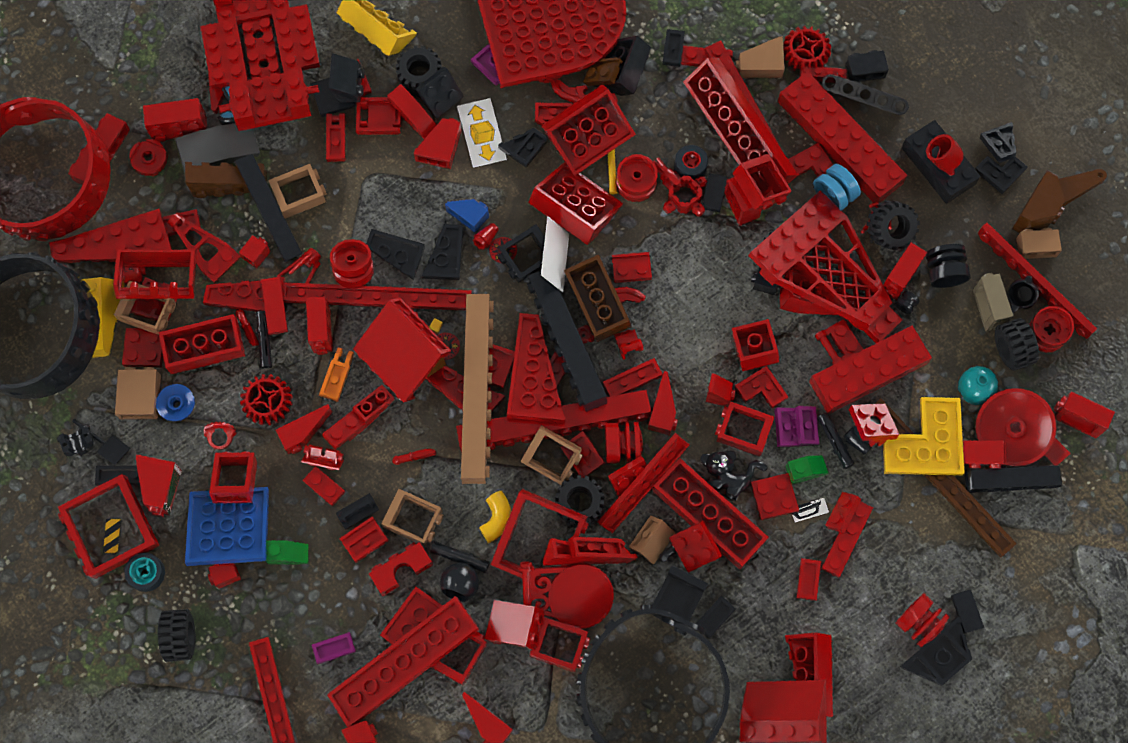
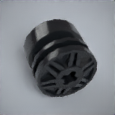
M945 244L927 251L926 259L928 261L927 266L931 269L929 271V278L932 287H954L964 284L971 279L969 266L965 263L967 256L964 245Z

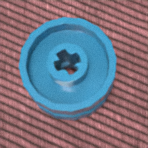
M833 164L826 170L825 174H821L813 182L816 193L821 190L840 211L848 206V202H853L861 194L856 179L846 168L839 164Z

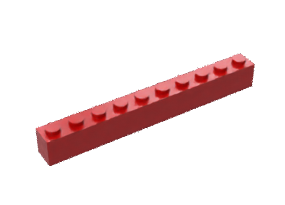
M647 390L607 397V404L587 412L578 403L563 405L561 407L565 423L507 418V416L491 419L487 423V428H491V440H487V447L493 450L496 446L503 445L504 447L515 445V442L520 441L522 443H530L541 425L556 434L567 436L572 434L573 431L578 430L580 432H587L594 427L603 429L605 428V423L624 425L625 422L630 420H647L651 416ZM458 425L456 429L462 453V425ZM544 436L543 440H545V439H550V438L547 437V436Z

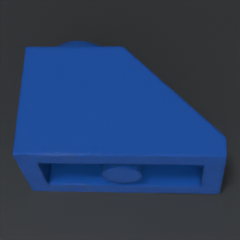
M474 199L451 201L445 204L446 211L474 233L489 218L488 207L483 202L478 203Z

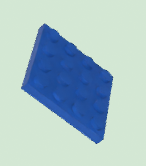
M268 487L254 488L252 503H213L209 491L190 492L185 554L186 566L267 561Z

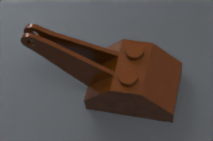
M1096 169L1058 179L1057 175L1047 170L1019 215L1012 230L1018 233L1025 229L1039 231L1048 228L1050 224L1054 225L1063 213L1064 206L1102 184L1107 177V173L1103 169Z

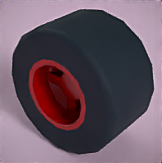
M684 146L676 154L674 169L681 177L690 176L693 180L699 176H704L708 165L707 154L698 146Z

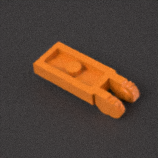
M339 347L333 360H331L319 393L320 397L336 402L339 401L354 357V352L349 351L345 362H339L343 354V349Z

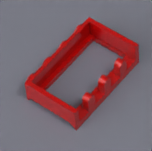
M117 250L113 283L116 299H194L195 250ZM123 267H190L189 287L178 288L176 282H171L169 288H158V283L151 282L150 288H139L138 283L131 282L130 288H122Z

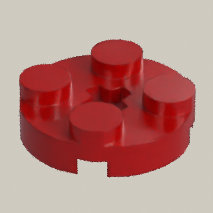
M145 139L146 141L141 143L139 141L130 150L129 159L131 165L141 175L157 176L167 164L168 154L157 140ZM150 154H152V159L146 161V159L144 158L145 155L149 156Z

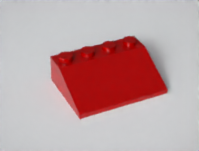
M603 84L541 126L574 176L636 135L611 92Z
M565 162L534 187L528 202L587 245L600 234L623 205L621 201L581 173L574 176Z
M826 680L747 682L740 717V742L827 743Z

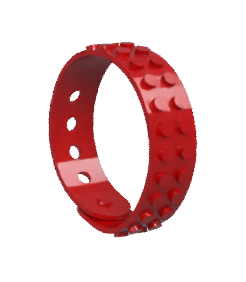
M22 97L0 104V138L16 125H31L55 118L69 119L80 124L85 133L89 151V164L85 181L79 193L65 208L50 217L30 223L8 222L0 217V229L11 236L14 234L19 235L20 239L26 241L31 239L48 241L49 239L63 237L77 230L96 214L108 192L111 171L106 145L99 133L88 122L60 102L36 97Z

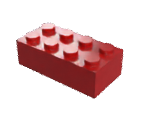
M234 314L158 332L165 368L170 374L246 356L239 323Z

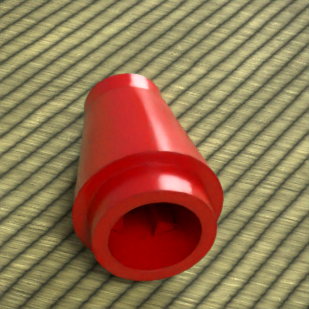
M494 223L487 225L474 235V245L480 250L488 248L499 228Z

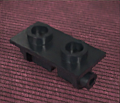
M369 493L336 512V515L346 530L379 511V508Z

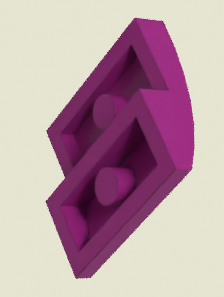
M815 406L777 407L774 409L777 447L819 444Z

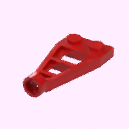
M178 212L168 220L167 223L175 229L188 250H195L197 266L213 283H216L241 258L229 244L184 219ZM190 231H195L202 237L195 246L186 238ZM205 243H209L218 249V252L209 261L204 260L199 252L200 247Z

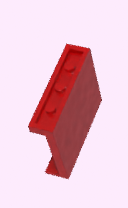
M400 297L390 299L353 348L358 357L365 361L371 371L377 374L383 380V383L403 402L415 398L414 392L438 361L448 356L451 352L447 345Z

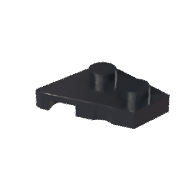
M1012 122L980 134V140L998 163L1015 158L1016 156Z
M532 128L524 134L514 136L512 140L506 143H499L498 148L527 168L549 140L547 136Z

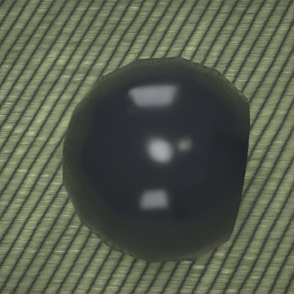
M456 563L444 570L439 584L445 596L451 599L456 596L461 602H466L473 598L477 592L479 579L476 571L471 566L465 563Z

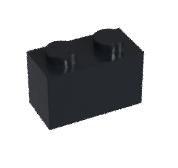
M872 50L864 54H851L848 56L845 64L849 80L857 83L886 78L889 71L884 50Z

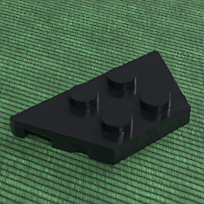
M958 616L931 642L926 643L900 667L940 686L945 684L972 660L970 650L967 647L966 635L963 633L961 618Z

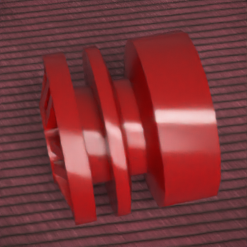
M1048 306L1041 309L1029 323L1035 334L1039 351L1044 353L1059 350L1072 336L1074 331V321L1071 315L1065 309L1057 306Z
M625 422L624 431H620L618 423H605L607 464L620 463L621 455L625 454L627 463L631 462V454H634V459L641 456L643 440L639 422H633V431L629 429V422Z
M925 593L895 622L904 632L913 627L915 632L911 639L914 640L921 635L922 638L917 643L920 647L931 642L943 630L950 617L945 613L938 619L937 616L942 609L938 608L931 612L929 609L934 602Z

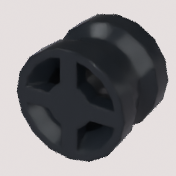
M904 291L902 298L898 299L895 305L905 314H911L913 307L917 306L920 300L915 294Z

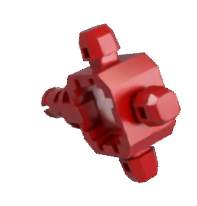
M659 157L656 158L657 162L655 160L653 162L657 167V173L661 176L662 184L669 190L668 201L663 205V210L667 214L672 213L675 209L679 213L684 214L692 210L696 216H701L705 212V208L701 204L702 189L707 184L706 178L699 176L693 180L690 176L681 177L676 171H673L671 168L668 169ZM685 186L690 188L693 194H696V197L686 203L680 202V199L674 195L681 187L684 188Z

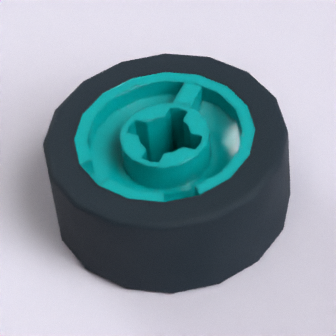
M145 552L131 557L124 571L125 579L129 585L143 592L153 591L158 588L165 577V567L162 561L153 554ZM147 569L149 573L142 575V571Z

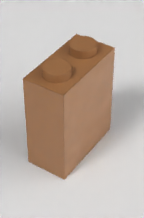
M126 367L124 370H118L115 415L119 419H158L159 413L156 408V401L160 393L161 374L155 368L144 367L143 370H136L133 367Z

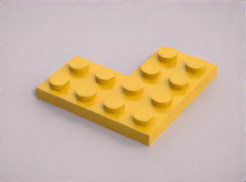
M921 397L922 435L900 434L897 439L887 440L883 444L884 474L963 475L964 456L960 398Z

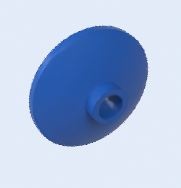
M172 384L162 389L156 401V408L161 417L172 422L187 418L195 406L193 393L188 387L181 384ZM176 402H180L179 407H174Z

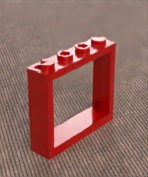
M123 474L58 506L60 511L58 513L59 519L63 524H66L68 528L66 534L70 541H74L76 546L74 551L77 557L81 558L84 563L82 566L83 571L91 578L96 579L126 564L136 554L147 553L160 546L128 477ZM119 486L145 542L95 568L69 511Z
M522 489L517 495L490 565L522 578V571L518 570L520 565L504 559L526 500L579 521L573 537H580L581 533H586L589 523L586 522L588 516ZM541 574L538 575L537 577H535L534 583L537 584V585H538L537 579H538L540 576H543V575H541ZM542 581L541 587H545L546 581Z

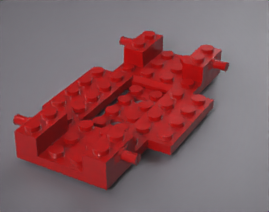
M213 0L218 23L200 27L211 88L217 89L230 86L229 103L218 105L220 113L231 111L238 131L310 117L311 111L308 94L319 93L318 84L306 86L303 70L318 68L320 63L307 4L289 7L288 0ZM270 18H273L283 73L280 72ZM238 25H242L252 78L250 80L247 77ZM256 32L263 33L261 38L253 37ZM262 61L269 62V65L267 67H259V64Z

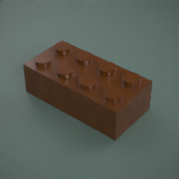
M599 254L564 270L597 342L631 327L630 320Z

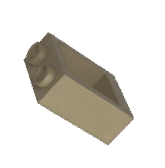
M987 273L983 275L974 287L973 293L985 332L995 330L997 325L1009 322L1013 317V313L1000 273L995 275Z

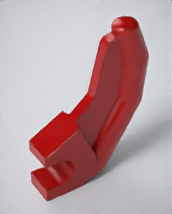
M554 79L551 81L553 91L563 100L575 103L586 96L584 94L587 91L586 85L574 88L568 87L560 80Z
M627 286L615 288L621 303L624 301L640 303L646 298L643 293Z

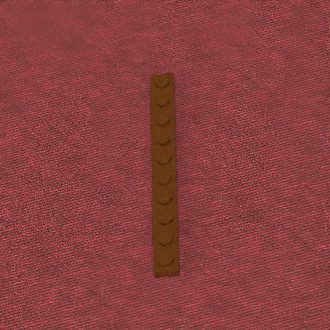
M880 398L875 404L886 403ZM886 404L899 434H914ZM924 475L1000 558L1017 544L953 475Z

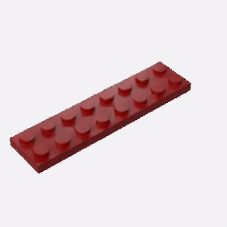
M455 596L328 693L327 696L346 726L355 725L480 629L458 597Z

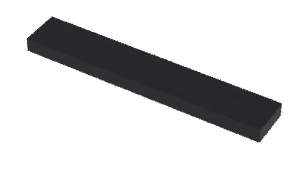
M253 154L236 160L235 164L284 262L302 255Z

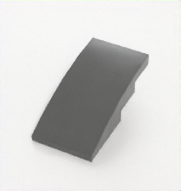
M236 123L208 128L175 139L184 172L185 162H192V165L201 166L202 162H209V165L219 166L221 163H235L236 160L253 154L254 157L260 154L253 129L238 131Z

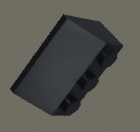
M639 36L619 39L606 58L619 57L623 62L619 65L620 70L615 83L604 86L611 93L614 92V94L620 96L634 94L652 47Z

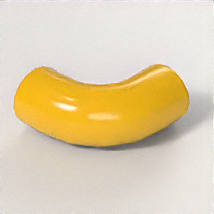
M502 490L495 492L486 499L491 509L492 517L487 523L480 526L479 529L488 544L503 534L511 513L508 499Z

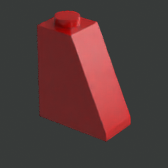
M443 118L414 150L415 161L451 169L462 131L461 122L453 118Z

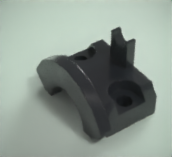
M89 424L81 425L76 433L69 435L63 433L58 436L57 441L60 442L65 456L70 457L78 453L82 457L83 454H88L86 449L94 445L89 431Z

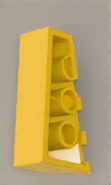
M342 0L336 13L342 17L344 22L352 25L355 31L368 38L370 43L379 47L385 55L390 56L399 53L417 35V32L414 30L409 32L403 28L404 24L400 21L395 22L389 19V14L386 12L375 10V5L367 0Z
M102 277L82 279L91 288L89 291L97 301L100 318L99 337L92 358L109 356L114 337L113 331L115 323H117L114 313L121 299H116L113 279Z

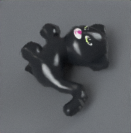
M731 450L702 454L700 458L708 473L716 477L709 484L718 492L721 489H726L724 496L732 501H736L740 493L749 487L756 467L763 472L768 469L764 462L754 460L748 464L746 474H732L736 454L735 451Z

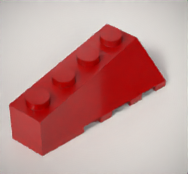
M818 632L785 635V640L789 643L790 647L788 652L789 659L792 660L794 666L793 678L796 681L826 680V717H833L832 635Z

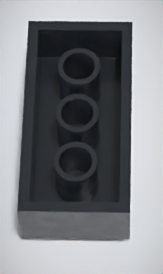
M933 120L907 137L901 148L947 204L975 186L981 176L964 155L961 164L955 169L953 176L948 175L932 163L927 157L926 148L933 138L946 134L936 120ZM938 146L934 147L932 150L933 158H937L939 151Z

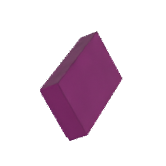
M350 632L312 644L318 665L356 652Z

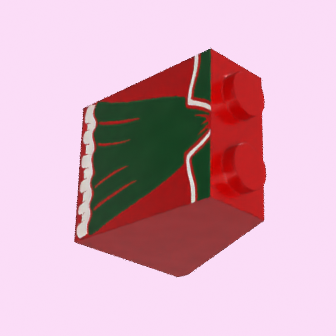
M136 454L143 504L154 516H170L182 470L175 462Z

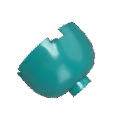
M975 366L969 368L961 375L958 381V390L966 402L972 405H983L992 395L997 393L998 380L992 370L984 366Z

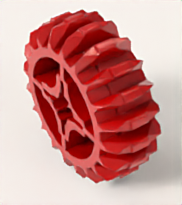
M805 25L802 30L799 27L795 31L791 30L783 42L784 61H788V67L794 65V71L799 68L800 72L804 70L805 66H808L810 71L811 66H814L815 69L817 67H824V64L828 63L831 55L830 40L825 38V33L820 34V29L813 30V26L807 29ZM796 42H799V46H797V49L793 50L792 46ZM820 49L821 54L815 58L814 54Z
M262 374L260 380L255 376L254 383L248 381L250 387H243L246 393L240 395L244 399L240 401V404L244 406L242 411L247 413L246 417L248 419L252 418L253 423L259 421L260 425H264L266 421L270 426L272 424L271 420H274L276 423L279 422V416L285 419L283 412H290L286 406H292L290 399L293 398V395L289 393L291 391L290 387L286 386L287 383L281 381L279 376L274 379L272 374L268 378H266L265 374ZM264 387H274L278 390L266 391ZM259 391L258 397L253 399L254 394ZM263 394H265L266 397H268V403L270 406H268V404L265 403V397ZM281 397L279 405L274 409L275 402ZM266 408L269 412L260 413L255 411V409Z

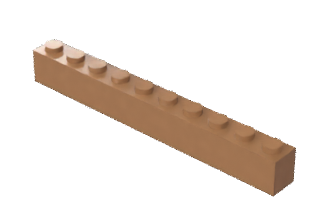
M466 294L461 458L462 484H486V478H490V466H486L487 459H490V447H487V440H491V428H487L488 421H491V409H488V403L492 402V391H488V384H492V373H489V366L493 365V355H489V348H493V337L490 336V330H493L494 327L493 319H490V312H494V301H490V294Z

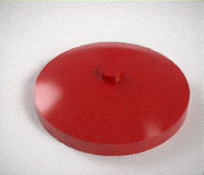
M1019 388L1006 389L992 395L982 405L976 419V435L978 441H1006V465L1013 467L1026 466L1040 460L1052 447L1056 436V420L1049 404L1038 394Z

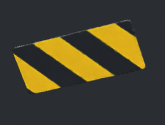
M106 519L103 553H118L120 519Z

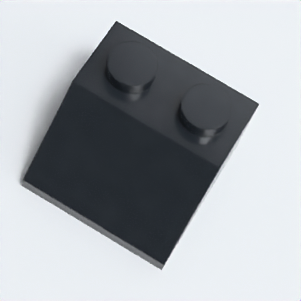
M332 54L329 90L339 103L360 102L361 96L364 93L362 79L365 77L364 68L357 60Z

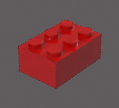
M199 98L143 106L144 125L151 138L158 142L176 139L193 132L208 129L206 113Z

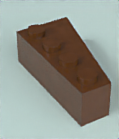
M185 162V183L193 197L205 198L213 195L223 197L227 194L239 196L244 193H250L237 166L228 163L213 166L209 165V162H202L201 166L192 165V162ZM258 164L267 182L266 168L264 164Z

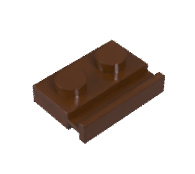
M619 57L601 59L598 63L588 68L583 83L587 86L614 84L620 70L619 65L623 61Z

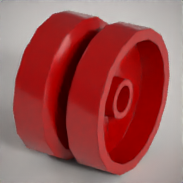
M641 154L625 157L617 168L616 185L619 194L632 202H642L649 199L654 194L657 186L658 174L655 163L649 157Z
M350 239L339 242L332 248L330 263L333 277L338 284L347 288H357L367 284L372 279L374 266L371 250L366 243Z

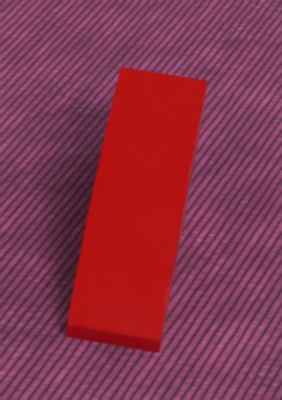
M402 84L387 95L388 102L401 113V117L423 139L436 127L433 119Z

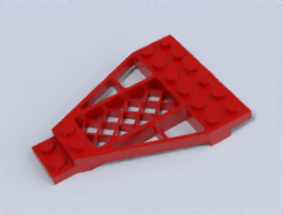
M821 190L748 255L761 268L759 273L772 286L777 284L847 319L854 327L864 331L875 343L882 341L903 320L889 307L892 301L848 217ZM840 224L843 225L854 246L848 252H844L828 236ZM812 250L813 256L807 255ZM817 250L825 251V257H818ZM853 251L857 252L867 273L850 258V254ZM806 261H813L814 268H811ZM818 262L826 263V269H820ZM831 264H838L839 271L831 270ZM794 267L812 286L805 290L782 277ZM819 274L827 275V281H825ZM832 275L839 276L840 282H832ZM844 277H852V284L845 283ZM833 287L840 288L841 295L838 294L833 289ZM816 288L826 299L810 291ZM846 289H853V296L846 295ZM858 290H864L866 297H860ZM847 301H854V308ZM859 302H865L862 307L859 306Z

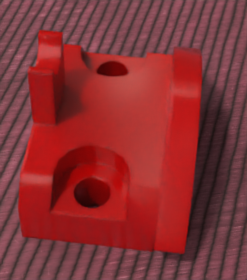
M635 329L614 335L623 360L626 359L625 355L629 351L635 350L640 352L644 350L642 341L638 339Z

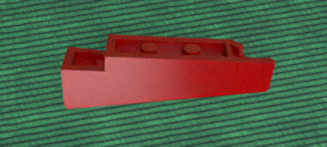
M571 537L568 539L569 542L552 538L549 540L543 565L630 563L638 557L636 554H631L624 547L626 543L622 539Z

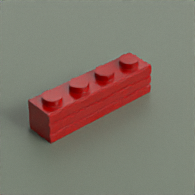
M805 66L804 70L800 72V76L808 71L818 82H821L826 74H833L845 79L847 76V69L817 67L815 69L814 66H811L810 71L808 66ZM829 77L825 82L835 83L833 77Z

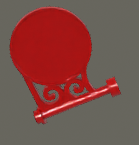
M529 561L521 562L520 566H518V570L522 571L523 605L531 606V602L535 599H543L545 601L544 606H539L541 601L538 600L535 602V607L543 610L544 616H550L561 623L583 629L601 622L611 610L614 600L613 586L607 575L596 566L578 563L570 566L534 568L532 562ZM557 573L552 582L544 575L537 579L539 586L542 585V581H546V586L543 588L537 587L534 583L535 577L540 574Z

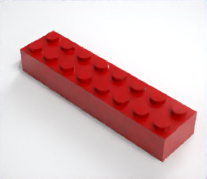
M707 58L683 81L739 165L769 154L787 184L798 176L790 161L719 58ZM761 171L750 174L755 179L756 185L764 198L775 195Z
M808 71L780 92L778 103L816 143L820 144L824 152L836 164L842 165L853 175L858 182L860 190L873 203L876 200L882 202L904 184L908 175Z

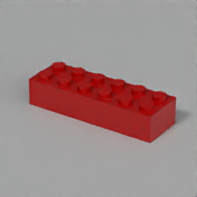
M912 325L812 375L809 383L825 411L831 414L927 365L932 357Z
M681 458L653 486L652 491L690 526L704 521L721 554L739 570L745 566L769 538Z

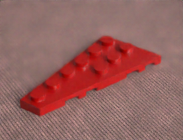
M160 209L50 243L54 259L59 263L80 261L116 262L117 250L125 249L172 250Z
M520 313L507 418L565 423L539 315Z

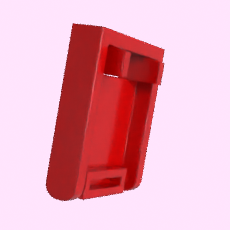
M361 97L360 102H357L356 111L357 135L400 134L401 113L388 102V97ZM361 110H368V124L367 121H361Z

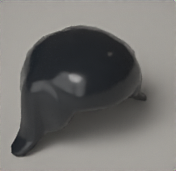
M1031 276L1016 280L1010 285L1007 291V298L1011 304L1012 313H1015L1018 309L1030 308L1037 302L1039 290L1033 283Z

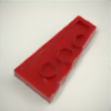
M280 277L283 289V282H285V277ZM261 279L260 281L252 282L248 280L233 284L229 282L206 285L203 304L254 312L265 311Z
M443 366L439 371L437 370L436 373L425 378L463 411L464 376L447 366ZM492 391V402L488 403V409H491L492 412L505 399V395Z

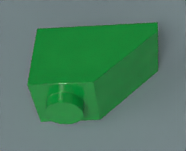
M822 455L805 456L791 460L785 466L792 485L829 474Z
M286 540L266 541V562L268 564H308L309 544Z

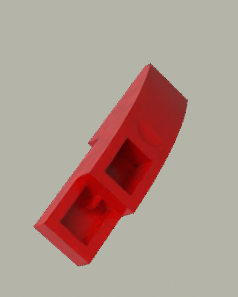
M383 385L379 386L357 403L350 413L323 433L324 439L336 450L347 440L351 441L369 426L395 398Z

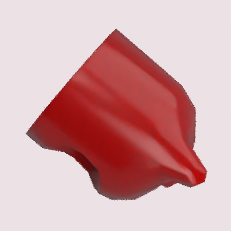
M942 134L936 136L929 142L926 148L927 157L937 168L950 176L955 174V169L963 160V151L961 146L950 135ZM938 146L939 151L937 158H933L932 150L934 147Z

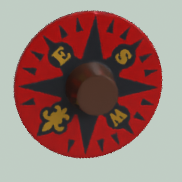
M500 237L491 243L489 252L494 261L501 263L497 257L499 254L498 249L512 239ZM516 245L507 250L512 260L517 255Z
M451 333L437 335L451 350L449 355L444 357V360L454 358L460 350L458 338Z

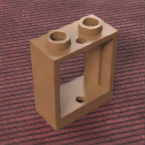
M310 164L268 180L285 219L326 203L324 198L327 195L323 184L319 186L317 181L320 179L316 169H312ZM310 175L317 193L287 205L280 187Z
M131 281L128 282L126 288H130ZM138 284L139 288H149ZM136 299L120 300L114 313L118 321L158 335V332L166 330L170 313L174 312L176 307L174 299H156L165 304L154 326L128 317Z
M541 425L523 455L521 462L562 485L564 480L568 481L569 477H571L573 464L578 465L583 456L580 454L582 448ZM544 436L551 438L574 452L561 474L532 458Z
M398 489L381 524L383 528L416 543L420 542L421 545L426 547L428 542H432L435 536L433 531L436 525L441 524L444 515L442 514L441 507ZM405 500L434 513L423 538L394 526Z

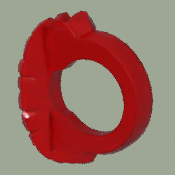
M212 422L204 427L203 433L212 448L222 450L230 446L233 437L236 435V430L229 423ZM218 428L223 429L227 435V441L222 446H217L212 441V435Z

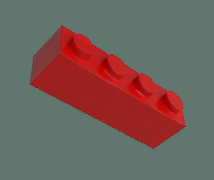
M106 113L105 117L99 121L96 131L106 145L109 161L114 157L129 133L130 128L125 121ZM88 145L80 151L79 158L71 165L68 173L73 181L83 185L88 171Z

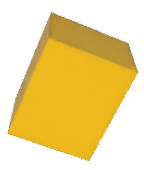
M434 318L429 328L438 334L443 322Z

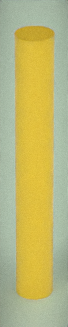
M614 149L608 153L609 194L611 195L617 194Z

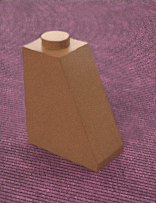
M777 37L740 53L739 60L735 61V66L741 77L782 78L784 73L783 37Z

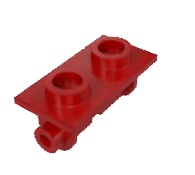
M310 444L304 447V453L306 454L301 462L307 463L310 466H321L329 470H339L344 462V454L340 453V451L326 448L325 454H322L323 447Z

